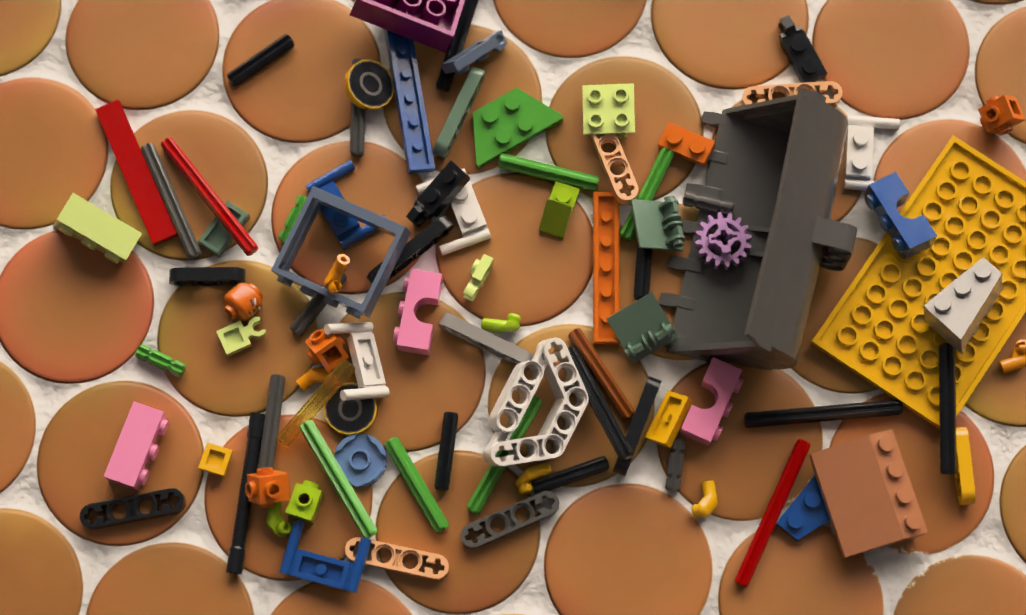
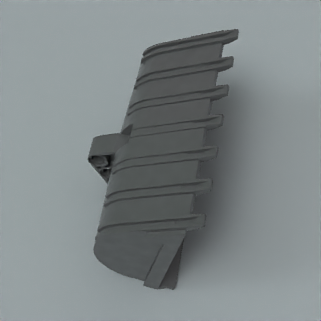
M799 89L797 95L723 109L722 114L703 112L701 124L718 128L715 140L716 146L707 162L710 166L705 186L687 183L685 192L692 191L696 192V195L699 196L701 193L720 198V201H724V199L733 201L732 220L735 221L740 217L742 218L740 226H749L745 234L752 235L751 241L747 242L752 246L750 251H744L747 254V258L745 261L739 259L737 267L730 263L728 270L724 269L723 264H719V267L714 269V262L711 261L706 265L704 264L706 256L698 257V252L701 248H695L694 244L695 241L700 239H697L695 234L696 231H702L699 228L701 222L708 224L707 218L709 215L717 219L718 212L720 211L713 213L699 209L697 222L679 220L683 223V234L692 236L693 240L689 257L670 256L667 266L669 269L685 273L680 295L661 293L659 300L661 306L676 310L673 328L679 337L663 346L667 348L668 353L709 362L714 357L724 362L763 370L789 369L796 366L820 268L833 271L844 270L852 256L857 234L855 226L830 220L848 120L843 113L826 103L825 96L817 91L808 92L805 89ZM716 227L712 228L707 233L706 237H708L711 234H714ZM720 237L719 241H722L723 245H727L724 238ZM738 245L737 248H732L730 254L733 255L734 253H736L740 248V245Z

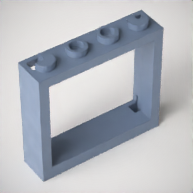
M313 186L271 271L278 276L277 281L291 287L292 283L301 287L299 291L308 296L314 297L316 293L324 297L322 301L330 306L337 308L338 304L346 307V312L354 317L360 318L361 315L370 318L411 232L401 224ZM321 205L395 237L362 304L338 293L331 294L328 289L289 272Z

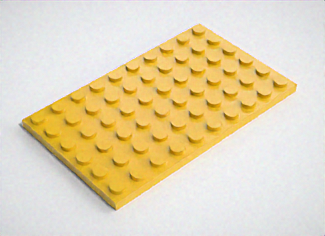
M954 135L899 213L908 219L917 218L924 214L937 234L932 247L904 259L901 252L898 253L894 249L892 238L886 232L810 343L894 400L901 401L903 406L939 430V346L948 342L925 322L924 305L983 257L1002 273L1003 290L988 314L980 322L975 335H972L967 343L964 353L960 354L955 349L956 417L1026 312V182Z

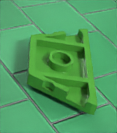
M518 88L474 111L473 125L477 168L480 169L499 158L502 153L510 152L563 122V116Z

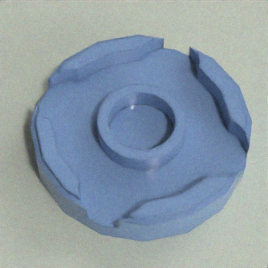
M352 434L339 443L334 453L335 459L351 486H370L377 482L385 472L387 465L386 452L381 442L371 435Z

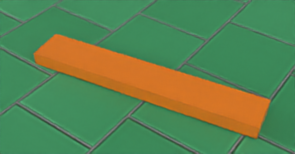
M593 192V345L619 346L620 341L606 318L620 311L619 202L615 199L613 192Z

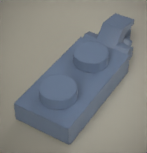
M502 30L495 31L483 40L475 42L442 63L441 67L445 74L455 72L456 75H459L470 69V63L474 61L477 63L486 59L489 56V51H500L508 42Z

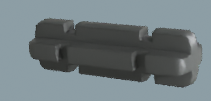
M686 191L683 197L684 206L693 208V205H695L697 209L713 213L720 211L722 215L726 216L733 212L734 202L724 199V201H720V198L701 193L699 196L696 195V192Z
M675 439L670 448L672 453L669 455L667 470L669 478L666 479L665 485L666 490L676 492L680 490L681 480L679 477L682 476L683 452H685L686 441L683 439Z

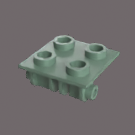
M675 196L665 197V202L631 199L639 248L684 251L683 246L686 239L682 230L683 223L679 221L681 214H677L679 212V202L675 199Z
M652 292L606 318L633 364L679 337Z

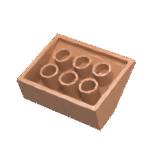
M892 429L870 434L809 454L843 558L913 540L928 532Z

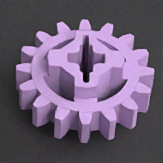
M718 212L717 219L709 215L707 218L708 224L705 222L700 223L699 228L702 231H696L695 237L700 240L695 241L694 247L701 248L698 252V257L706 256L704 264L707 265L712 261L714 262V269H717L719 264H723L724 269L728 270L730 263L737 267L739 259L745 261L747 254L744 251H750L752 245L747 242L751 241L752 235L745 234L748 231V225L740 226L742 218L739 217L734 221L732 220V213H729L727 218H723L722 213ZM716 227L715 233L706 237L707 233ZM723 237L724 241L727 242V245H723L722 241H719V238ZM740 245L738 251L731 255V249L737 248Z

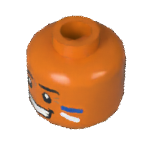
M238 283L224 296V312L232 320L248 321L261 310L263 295L252 283Z

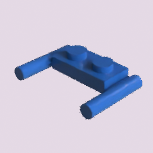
M349 160L305 186L309 193L312 187L315 186L344 199L334 181L351 172L355 167L352 161ZM321 205L320 207L321 213L343 249L377 231V229L368 225L361 228L357 220Z
M294 520L279 572L357 593L372 540L361 537L354 564L297 549L305 522Z

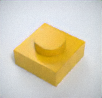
M207 442L198 468L225 477L234 452L233 450Z

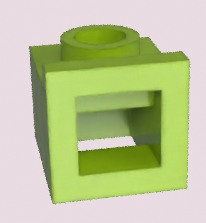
M304 480L303 484L296 483L289 505L285 511L286 515L314 524L324 495L322 490H318L319 485ZM303 495L309 496V501L306 504L300 503V498Z

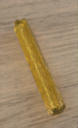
M344 359L279 432L276 438L281 444L287 447L301 433L299 426L315 417L355 371L354 365Z

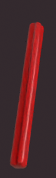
M168 137L162 141V149L247 256L257 252V244L173 138Z
M803 439L796 441L734 580L741 587L747 588L810 449L811 444Z

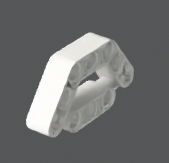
M555 337L542 340L537 345L536 353L531 361L521 362L514 367L488 419L489 426L494 431L489 444L483 451L484 461L488 465L507 466L559 457L564 452L588 404L589 397L565 342L560 338ZM553 346L554 351L549 354L548 350ZM560 360L561 363L553 365V362ZM526 366L532 371V378L530 380L524 376ZM560 368L566 372L564 382L558 376ZM545 374L556 400L538 436L509 440L513 431L518 427ZM514 390H517L520 394L518 404L512 399V392ZM571 393H574L577 398L575 406L569 402ZM502 413L508 417V425L506 427L500 424L499 419ZM559 416L565 420V426L562 430L557 425ZM548 439L553 443L551 453H548L545 448V443ZM523 443L528 448L526 457L520 454V446ZM508 450L509 455L495 457V452Z

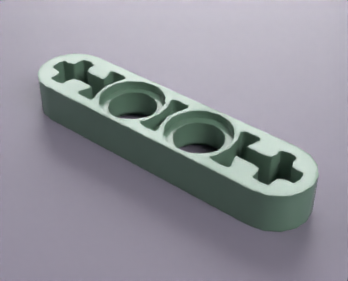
M475 66L471 68L436 141L433 150L434 155L444 159L449 155L484 81L485 70Z

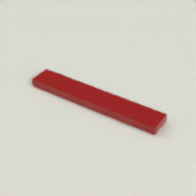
M118 99L96 108V113L153 245L156 246L177 237V231L120 100Z

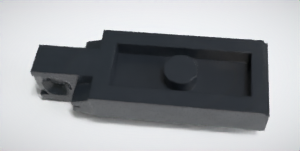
M789 15L781 18L778 24L782 31V34L779 35L780 45L800 82H815L826 77L827 71L805 31L802 30L800 25L795 27Z
M450 160L417 198L413 208L406 217L418 227H421L427 219L430 220L434 216L438 217L469 182L470 177L455 162Z

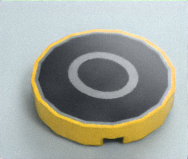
M371 59L361 60L352 65L345 74V92L350 101L358 108L371 111L378 110L388 104L393 97L394 86L392 76L388 69L377 61Z
M354 382L343 383L333 388L326 397L324 404L325 418L330 427L337 433L346 436L365 432L375 422L377 415L375 398L341 400V390L361 389Z

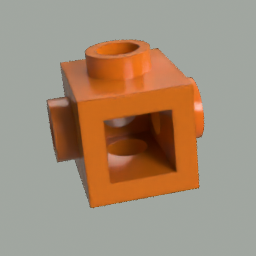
M1003 95L990 98L986 101V105L978 109L981 115L980 123L990 133L1008 134L1014 130L1013 127L1025 121L1017 98L1013 96Z
M324 327L313 332L310 338L304 341L310 349L306 352L315 366L320 363L327 372H330L349 358L342 347L346 343L340 334L326 335Z
M266 467L258 468L257 473L247 474L245 492L248 501L259 504V508H271L275 506V502L290 500L288 473L277 470L273 471V468Z

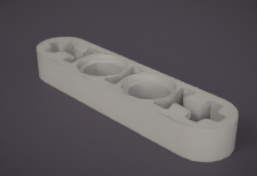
M444 313L438 324L444 331L515 365L531 361L534 356L529 351L454 315Z

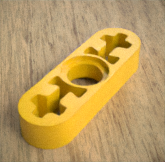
M966 427L956 428L957 472L954 474L957 500L959 505L975 504L976 494L969 435Z

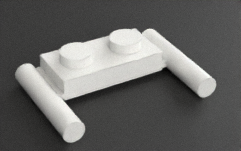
M847 116L844 189L867 191L869 184L875 182L871 181L874 128L899 129V119Z
M434 179L416 185L418 194L421 195ZM469 180L450 202L463 237L440 245L439 249L442 256L491 238Z
M372 322L325 324L324 326L326 335L350 334L346 339L358 388L361 389L341 390L340 398L342 401L389 396L390 391L385 385L383 369L372 332Z

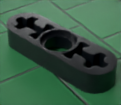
M185 267L169 270V284L173 286H236L238 283H245L246 270L239 267Z

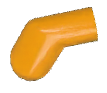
M340 254L337 256L324 280V287L331 294H336L342 289L340 281L350 262L347 255Z

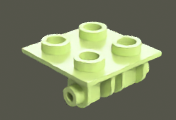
M634 83L582 85L583 135L617 134L618 138L624 139L628 137V133H635Z

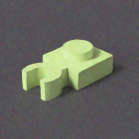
M484 254L481 260L476 259L470 270V273L473 274L472 279L463 292V298L471 302L474 301L480 287L482 288L494 266L492 257Z
M260 317L252 318L245 327H243L240 320L216 331L228 357L251 347L252 344L249 339L253 337L261 339L267 335L265 329L259 332L254 330L255 325L262 322Z

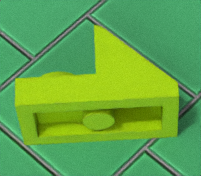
M555 181L550 198L546 201L539 227L540 232L564 239L580 193L579 188Z

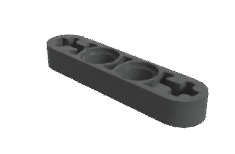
M544 491L474 521L462 529V543L468 549H477L551 517L558 511L559 499L553 492ZM545 497L549 501L553 500L555 502L551 506L552 510L548 511L546 507L539 509L538 513L540 516L535 517L533 507L529 504L535 502V507L543 503V498ZM523 507L529 510L530 518L526 522H519L515 518V512L518 508ZM500 518L505 522L504 531L495 533L490 529V523L493 519ZM485 523L486 531L491 537L485 539L484 533L477 537L478 542L476 543L465 539L469 536V530L473 529L474 533L483 530L480 525Z

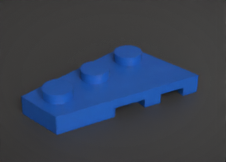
M815 475L776 523L777 527L796 542L830 520Z

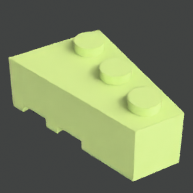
M72 193L53 225L62 233L80 240L86 247L105 253L104 257L116 264L119 261L124 263L142 235L141 232L75 193Z

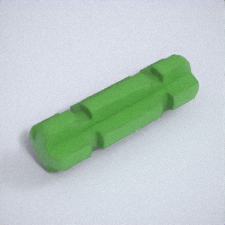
M302 195L297 197L294 203L295 207H292L284 224L285 229H282L278 236L279 241L285 243L307 197Z
M143 344L136 351L135 356L144 362L148 361L149 364L166 372L170 371L174 376L182 377L186 370L184 363L178 360L174 361L173 358L156 350L152 351L150 347Z

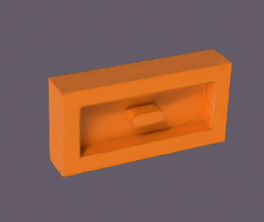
M670 122L658 142V148H667L673 151L674 155L703 167L706 166L716 146L715 141Z

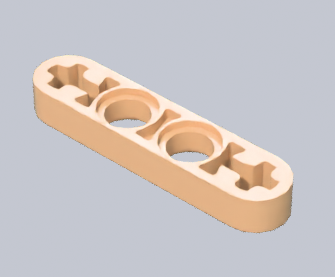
M833 81L752 86L744 91L741 103L742 106L752 104L751 100H747L751 94H754L755 98L759 99L757 100L758 103L765 101V99H761L764 98L765 93H768V101L773 100L772 94L775 92H782L787 97L797 95L799 89H805L808 92L819 90L820 94H826L827 89H831V92L835 94L833 99H829L828 95L823 96L826 97V103L833 107L839 103L842 97V88Z
M601 134L590 135L615 199L622 205H631L630 200L638 198L639 189L617 134H604L602 137ZM605 143H612L616 149L612 153H605L601 146ZM614 165H621L625 171L621 175H614L610 168ZM623 181H625L627 190L631 191V196L622 193Z
M361 537L350 539L345 546L346 555L352 562L355 561L354 552L350 551L351 547H356L357 543H360ZM372 540L370 544L375 546L372 551V561L366 559L365 562L367 566L432 580L444 579L449 572L448 561L442 555ZM385 548L391 551L392 558L389 562L380 563L377 560L376 555L380 549ZM413 554L418 558V565L415 568L407 569L403 566V559L406 555ZM422 557H428L426 560L428 564H435L436 560L441 561V566L445 567L444 571L440 570L438 575L433 574L432 568L425 567L424 573L419 572L423 566Z

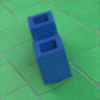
M894 172L869 184L865 193V202L869 209L874 210L878 216L881 228L887 231L892 238L894 249L898 253L901 252L904 259H907L932 247L937 234L924 214L913 219L905 218L899 214L897 207L905 204L909 191L897 172Z

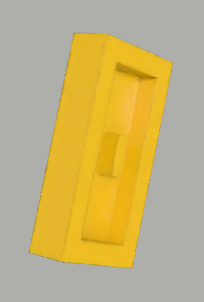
M667 391L645 438L650 442L671 448L691 408L693 400L688 396Z

